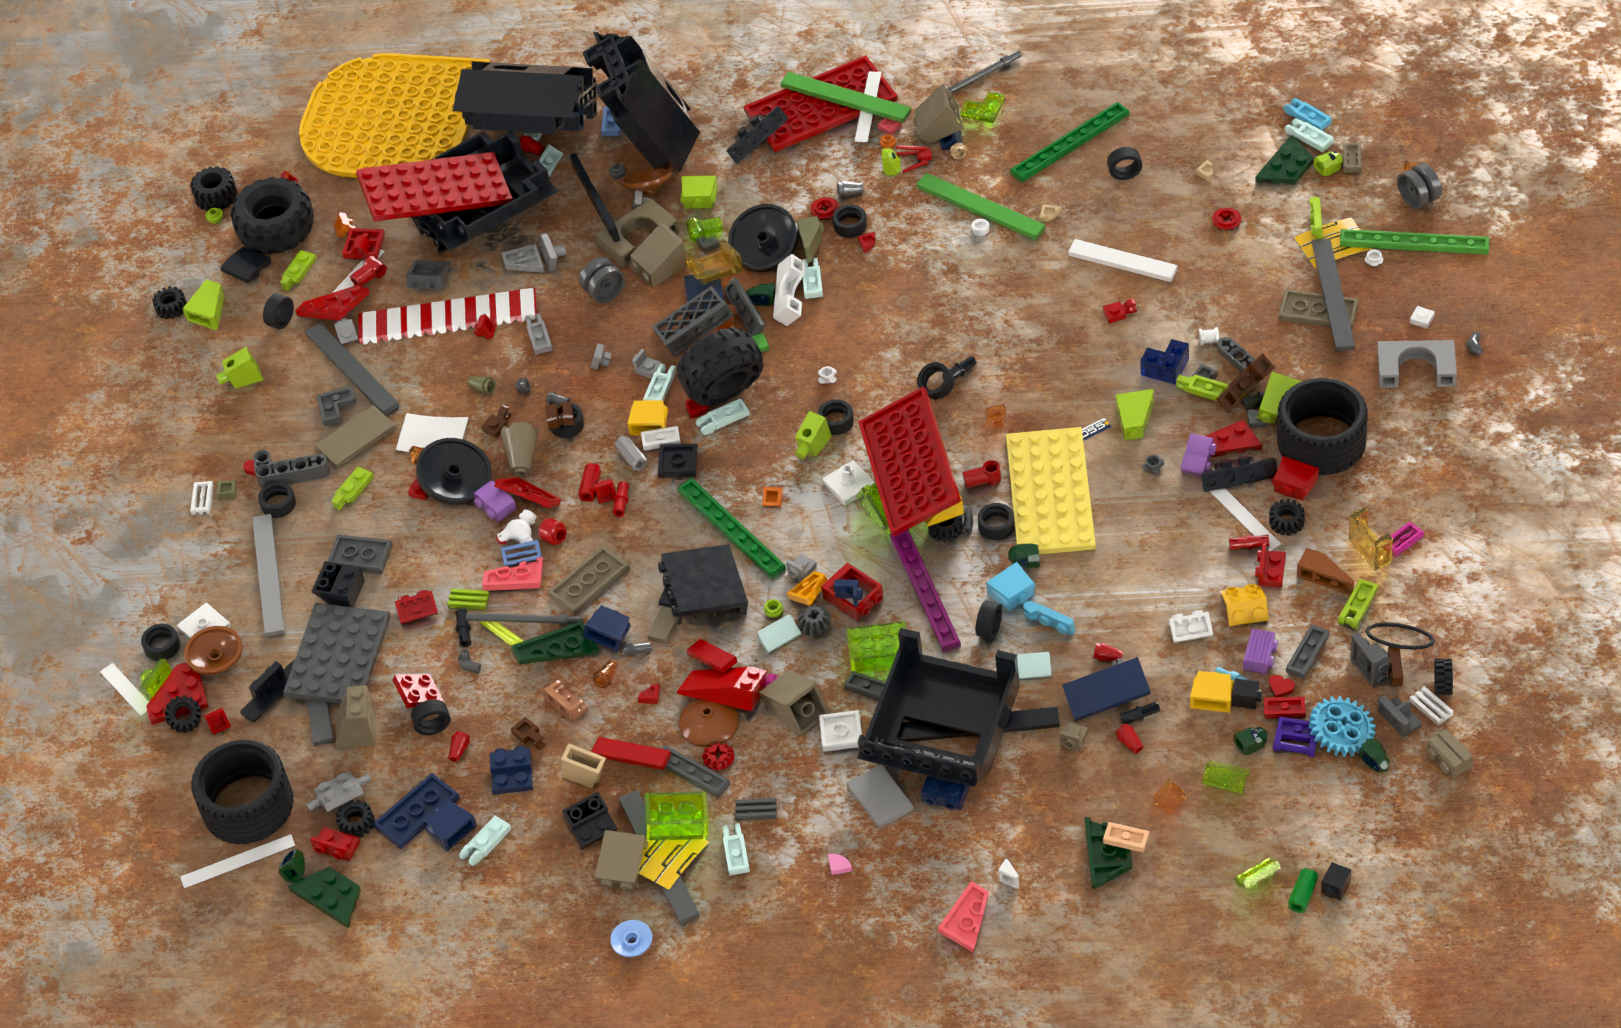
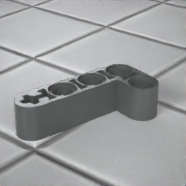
M259 450L253 457L255 474L259 486L262 488L274 482H283L289 485L325 478L330 474L327 458L323 454L272 462L270 453L267 450Z

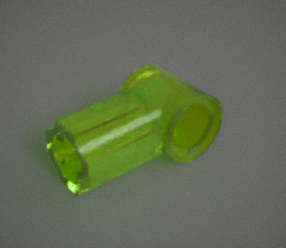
M720 216L702 221L699 218H691L686 222L689 238L695 242L698 237L723 231Z

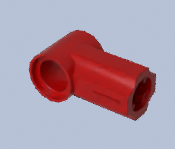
M370 256L364 261L363 267L349 277L354 286L362 287L374 277H383L387 267L376 257Z
M995 460L986 461L983 467L962 472L966 488L984 483L996 485L1002 479L1000 465Z

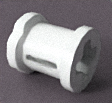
M1215 327L1213 330L1199 329L1200 346L1204 345V343L1212 342L1218 344V327Z

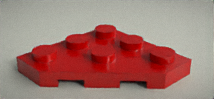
M358 285L304 301L295 311L299 317L340 321L365 299L370 292L368 287H360Z
M186 662L175 666L146 705L151 725L166 721V705L170 703L172 698L176 699V696L183 697V695H186L187 698L189 696L193 697V700L198 702L201 710L209 708L200 673L193 671ZM182 707L176 711L175 717L177 718L191 712L189 709Z

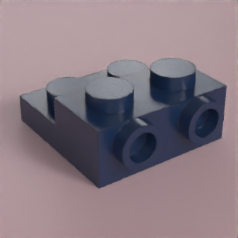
M517 746L514 750L509 751L499 748L495 752L490 753L493 795L533 790L530 748Z
M927 776L921 791L922 801L929 805H940L951 810H961L970 786Z

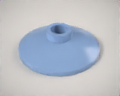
M638 920L622 922L611 934L612 948L616 953L624 957L639 956L646 952L652 943L651 929L647 924Z

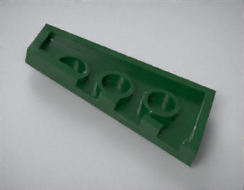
M582 621L511 646V652L519 665L599 654V649L595 642L583 637L585 625Z

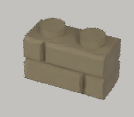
M1447 729L1427 741V755L1431 760H1436L1439 763L1443 773H1448L1452 778H1456L1462 772L1472 768L1473 756Z

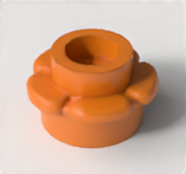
M886 134L880 138V145L883 149H893L895 147L897 139L893 135Z

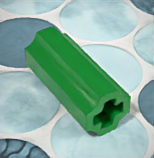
M1308 868L1301 869L1288 901V908L1291 911L1298 913L1306 911L1318 881V873Z

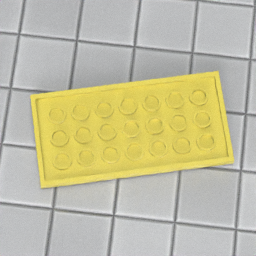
M1082 427L1006 434L1017 545L1036 544L1038 545L1039 555L1096 550Z

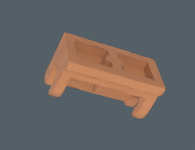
M557 680L549 687L544 688L546 700L573 723L589 710L588 706L584 705L585 702L583 700H578L561 685L562 682L560 680Z

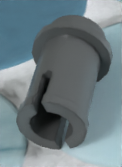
M549 392L546 396V403L548 405H558L571 401L570 398L557 395L556 392Z

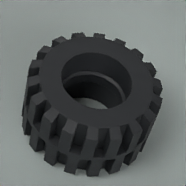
M224 167L204 168L201 172H197L190 182L196 205L202 210L205 209V211L211 208H219L221 210L228 208L230 204L234 203V199L238 194L233 175Z

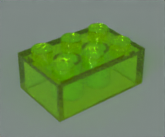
M905 621L846 628L851 672L865 673L891 669L899 648L898 633L900 628L906 629Z
M706 791L645 793L644 816L646 838L648 841L708 839L709 818Z

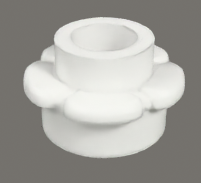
M1370 250L1366 255L1365 262L1370 266H1378L1383 262L1382 253L1379 250Z

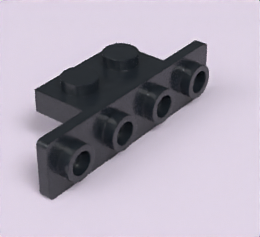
M776 106L766 116L755 115L750 119V123L747 126L737 130V134L734 136L736 142L726 152L735 163H739L788 120V117L779 106Z
M1249 455L1239 456L1235 460L1223 459L1220 463L1214 464V471L1201 473L1203 491L1209 492L1273 478L1278 470L1276 459L1270 458L1256 461Z
M295 660L284 669L280 663L275 661L258 679L252 682L249 689L253 699L240 711L242 716L254 723L284 695L283 692Z

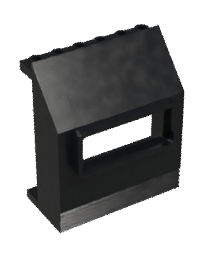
M900 628L898 633L899 648L865 738L864 735L860 734L859 754L857 759L976 787L991 771L1020 688L1017 654L997 650L995 655L996 671L923 655L920 632ZM903 720L921 721L980 737L974 756L970 757L898 740L897 736Z

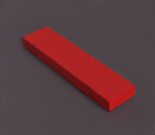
M599 736L591 750L592 753L603 756L608 760L663 771L671 757L670 750Z

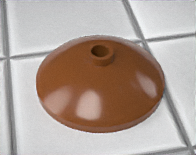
M659 167L656 170L648 168L635 171L623 176L620 179V185L634 192L637 190L644 192V194H650L654 192V189L661 187L670 179L672 171L664 167Z
M211 626L198 631L188 640L184 650V657L186 663L193 671L205 675L218 674L228 670L239 660L243 644L239 634L233 629L225 626Z
M696 699L689 703L683 709L679 718V728L682 736L689 743L699 747H709L710 743L714 745L718 741L721 744L725 743L735 734L739 725V717L735 707Z

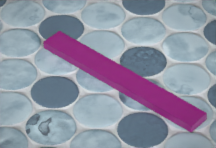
M909 530L895 537L890 533L892 544L941 651L945 652L960 647L961 642Z

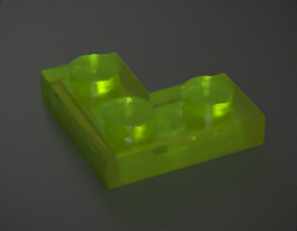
M988 92L983 103L966 100L960 111L961 117L994 123L1005 101V95Z

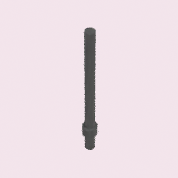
M1017 51L1009 56L1005 55L1000 58V61L949 87V91L952 94L1001 67L1011 65V62L1022 57L1021 52Z
M466 613V621L560 624V626H568V624H574L579 621L584 622V617L568 616V614L549 616Z

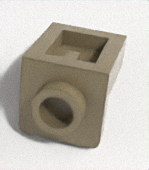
M1068 722L1065 731L1060 733V746L1080 751L1088 733V727Z

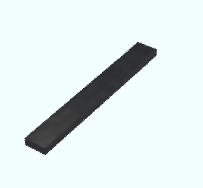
M571 154L570 159L573 169L613 242L621 241L614 221L577 154Z
M1058 707L1011 711L1004 733L1060 727ZM921 721L902 723L898 740L915 742L973 735Z

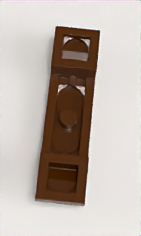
M1262 353L1226 386L1216 400L1230 413L1241 402V399L1275 368L1274 365Z

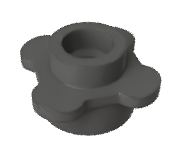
M1150 455L1146 458V463L1142 465V469L1158 474L1160 473L1161 466L1164 465V460L1160 459L1157 455Z

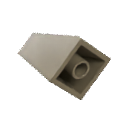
M945 83L941 84L914 110L915 118L913 120L917 127L916 135L925 145L963 130L959 104Z
M661 223L630 255L632 270L638 273L645 283L648 282L652 287L688 267L684 242L664 223Z
M787 670L759 692L766 708L798 736L803 735L820 722L819 715L830 714L816 682L791 670Z
M367 685L347 687L336 714L335 748L344 749L375 745L376 711Z

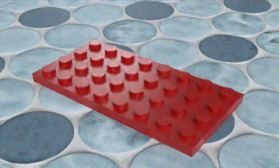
M865 55L814 76L812 79L864 93L868 73L879 71ZM881 75L877 98L891 102L898 101L897 94ZM783 89L743 106L744 112L750 119L759 114L766 116L776 106H779L788 117V120L765 139L774 153L860 117L861 110L789 89Z
M494 152L356 169V176L373 222L500 206L513 201Z
M924 386L858 421L890 533L894 537L961 502L928 392Z

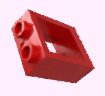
M848 562L821 586L823 599L856 621L866 616L870 609L879 604L884 597L883 588L880 583ZM858 580L859 586L869 592V594L858 604V607H854L846 599L835 597L834 581Z

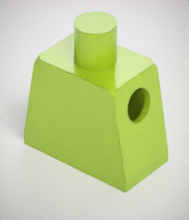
M247 347L222 361L224 371L216 374L220 385L230 381L234 388H240L263 380L260 368Z
M811 411L808 412L795 437L798 444L795 455L798 458L805 459L807 454L817 456L832 437L825 417Z

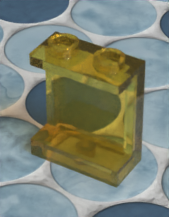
M726 240L720 241V251L696 259L691 253L687 254V269L692 271L696 279H699L703 284L742 271L740 254Z
M1363 508L1350 515L1349 541L1372 569L1376 571L1391 564L1393 538L1389 533L1378 538L1368 526L1369 510Z

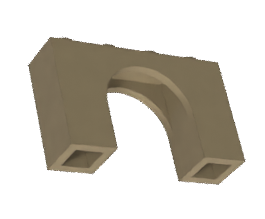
M651 198L614 221L621 241L613 242L606 228L600 230L595 235L598 247L624 269L631 264L630 255L635 251V247L625 239L628 233L636 229L654 231L661 223H664L675 234L679 233L677 220Z

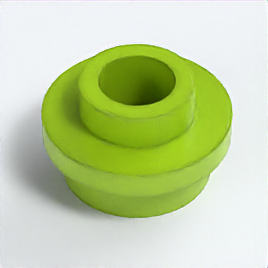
M211 208L206 212L205 216L210 223L217 224L222 221L223 212L219 208Z
M770 599L764 606V613L771 618L778 617L783 613V605L777 599Z

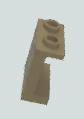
M605 830L595 873L598 883L608 888L615 885L620 886L623 890L638 889L637 879L643 851L647 849L649 843L644 835Z

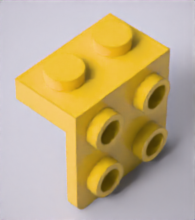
M1248 584L1242 588L1228 587L1226 590L1221 591L1222 598L1226 604L1229 626L1269 621L1267 598L1259 585Z

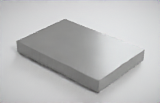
M881 764L847 782V787L878 829L914 810L911 802Z

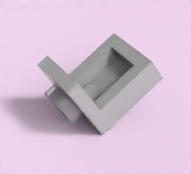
M343 318L334 324L342 345L358 341L352 319Z

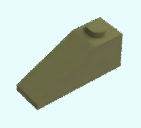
M817 216L796 220L799 238L807 263L812 261L822 242L821 233L824 232L823 222H819Z

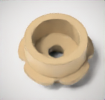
M956 143L950 147V154L953 158L962 159L965 157L967 151L965 145Z

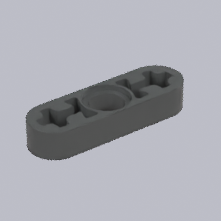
M1223 337L1219 339L1218 352L1240 372L1255 360L1253 356L1232 338ZM1235 355H1242L1243 358H1242V359H1235L1234 356H1235Z

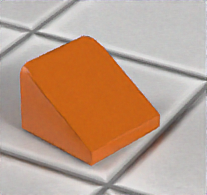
M763 487L762 506L781 507L784 489L782 487Z

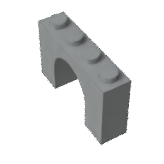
M1454 340L1378 341L1379 388H1398L1399 366L1410 359L1425 360L1434 367L1437 387H1456L1457 370Z

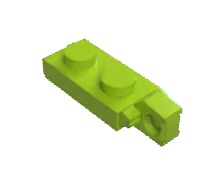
M302 250L298 252L282 276L280 282L282 290L289 291L294 283L300 284L316 261L315 254Z
M1195 374L1189 377L1179 375L1176 379L1177 388L1217 401L1216 398L1228 385Z
M358 466L334 494V498L331 501L333 508L340 511L346 503H353L372 481L373 473Z

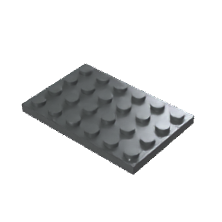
M315 603L283 692L284 697L341 704L347 687L368 685L391 617L390 612Z

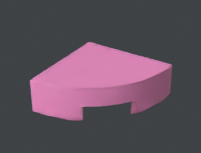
M828 854L832 875L852 871L851 864L845 857L838 854Z

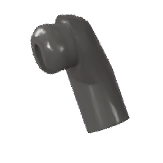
M1476 331L1468 339L1466 347L1470 353L1479 356L1483 352V348L1478 343L1481 334Z
M963 505V515L965 518L962 531L969 534L972 531L974 522L972 508L969 505Z
M625 642L622 645V652L627 656L651 652L650 642L638 644Z
M461 650L458 656L461 668L466 671L480 673L481 664L471 661L468 650Z

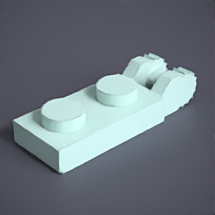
M1297 118L1291 122L1293 126L1289 124L1285 127L1288 135H1293L1321 152H1324L1334 143V138L1331 135Z
M813 258L812 267H808L806 259H802L805 262L803 277L805 299L823 297L818 258Z
M665 364L659 365L652 377L643 401L665 400L676 374V366L671 365L668 373L665 374Z
M738 399L698 418L696 425L699 428L701 427L702 434L708 435L713 433L715 429L717 430L749 416L750 413L742 399Z
M495 815L463 847L459 857L465 860L471 855L469 864L472 866L476 865L510 832V824Z
M740 823L735 824L737 835L729 836L730 833L727 825L722 826L729 876L750 872Z

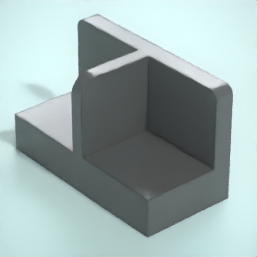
M1385 695L1378 698L1377 711L1402 737L1422 726V722L1411 712V703L1409 701L1402 703L1397 697L1389 700Z

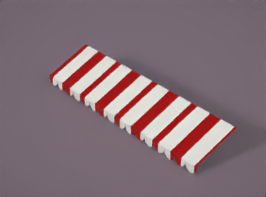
M535 288L358 313V340L361 344L365 345L369 341L378 343L380 339L390 341L392 337L399 340L403 335L406 338H412L414 333L416 336L421 337L425 334V331L427 334L433 335L436 331L445 333L448 329L455 332L459 327L462 330H467L470 325L472 328H476L475 325L478 323L479 316L486 314L497 325H501L503 320L508 324L513 323L514 320L523 322L526 316H529L531 320H535L537 314Z

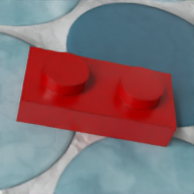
M1305 696L1264 698L1265 719H1279V717L1306 718Z

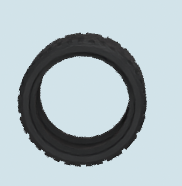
M1331 378L1309 379L1292 386L1282 396L1278 406L1277 445L1281 456L1318 467L1319 475L1340 473L1355 465L1359 458L1363 456L1367 440L1368 408L1363 396L1349 384ZM1324 416L1341 420L1350 428L1334 436L1321 437L1306 434L1297 429L1295 425L1307 418Z
M237 740L224 743L208 752L194 770L195 772L191 780L193 797L206 828L211 834H214L216 838H220L222 841L247 844L263 840L281 828L291 814L294 795L283 763L276 751L262 742ZM258 776L271 781L267 791L249 804L230 808L214 803L219 792L236 780L244 777Z

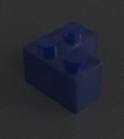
M1171 339L1165 352L1147 347L1140 360L1141 375L1176 385V379L1182 374L1189 360V343Z

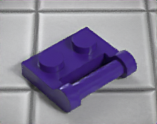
M1279 717L1273 751L1285 750L1308 754L1309 757H1314L1317 742L1314 741L1316 735H1310L1312 730L1308 728L1310 721ZM1287 739L1306 742L1310 744L1309 746L1281 742V740Z

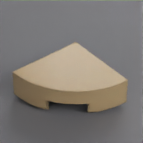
M1208 160L1195 170L1196 175L1208 182L1212 180L1213 167Z
M1043 205L1039 222H1046L1056 218L1060 214V206Z

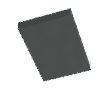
M337 535L328 561L359 566L362 572L382 574L393 543L392 540Z

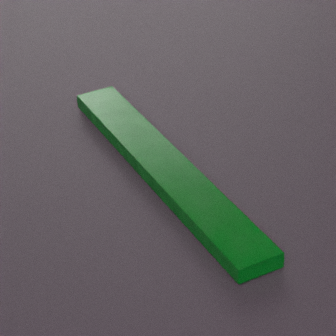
M1116 102L1011 168L1010 174L1021 183L1129 116V110L1119 102Z
M693 478L677 487L680 495L770 579L786 570V565Z

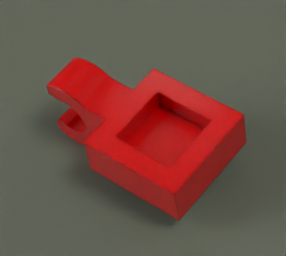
M1131 298L1123 305L1118 301L1103 306V312L1108 323L1126 319V314L1137 312L1136 302L1134 298Z

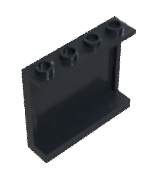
M729 544L661 554V562H658L659 573H663V586L668 589V602H672V615L677 618L678 625L682 622V616L737 608L739 616L747 615L748 600Z

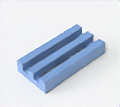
M538 540L501 548L504 566L507 567L518 565L524 561H536V558L542 557ZM536 546L535 549L506 555L507 551ZM537 553L535 556L507 562V559Z

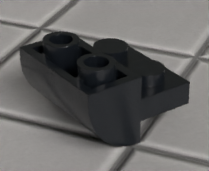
M599 792L562 810L564 821L581 850L602 839L605 830L617 831L618 829L608 813V808Z

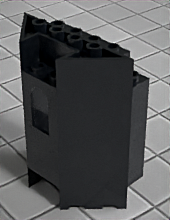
M593 32L597 44L585 50L583 55L589 67L594 66L596 70L601 68L608 77L607 80L595 87L599 98L611 111L614 122L655 170L670 161L681 172L700 134V131L688 115V111L691 108L632 36L619 37L617 34L607 33L606 35H600L598 32Z
M472 61V70H461L453 111L462 112L465 125H473L475 130L555 134L559 130L580 131L584 127V115H586V119H593L597 116V98L599 95L595 86L598 83L596 78L593 77L592 68Z
M483 131L430 159L494 152L513 198V201L492 212L477 208L473 209L471 215L480 212L483 217L467 226L458 216L447 220L442 216V213L410 217L420 235L425 234L428 238L431 237L434 245L437 247L438 255L451 251L559 192L550 183L548 171L539 160L532 163L522 153L520 140L512 132L492 140Z

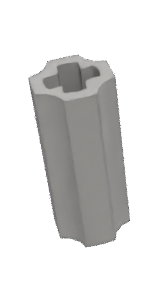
M621 436L614 443L617 451L634 471L639 472L648 464L647 459L628 436Z

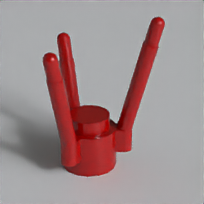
M896 146V149L916 150L896 152L897 156L916 155L917 161H921L903 169V173L923 165H928V161L932 160L930 147Z

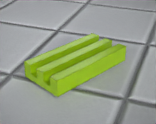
M451 588V595H449V601L447 602L448 608L486 610L489 591Z

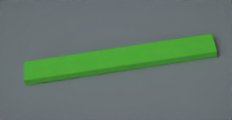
M788 72L780 83L782 88L904 123L911 113V107L792 72Z
M928 173L917 183V188L1034 240L1045 230V224Z
M1341 229L1340 247L1488 255L1489 237Z

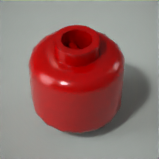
M552 518L545 519L540 524L538 530L539 538L551 545L562 543L567 534L566 526Z

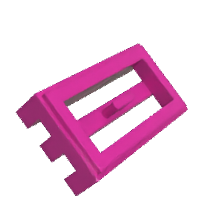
M1409 521L1382 541V547L1387 548L1389 553L1393 552V556L1397 557L1424 536V532ZM1400 537L1398 541L1391 545L1392 542Z

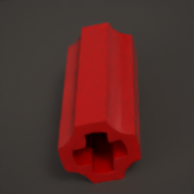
M596 463L585 465L578 492L579 499L583 502H592L595 499L596 493L593 485L599 481L602 471L600 469L601 466Z

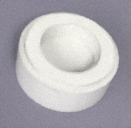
M976 219L971 224L972 232L977 236L986 235L990 230L989 222L985 219Z

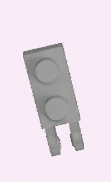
M540 313L536 314V323H532L531 318L526 316L527 331L535 355L553 351L544 320L542 321Z

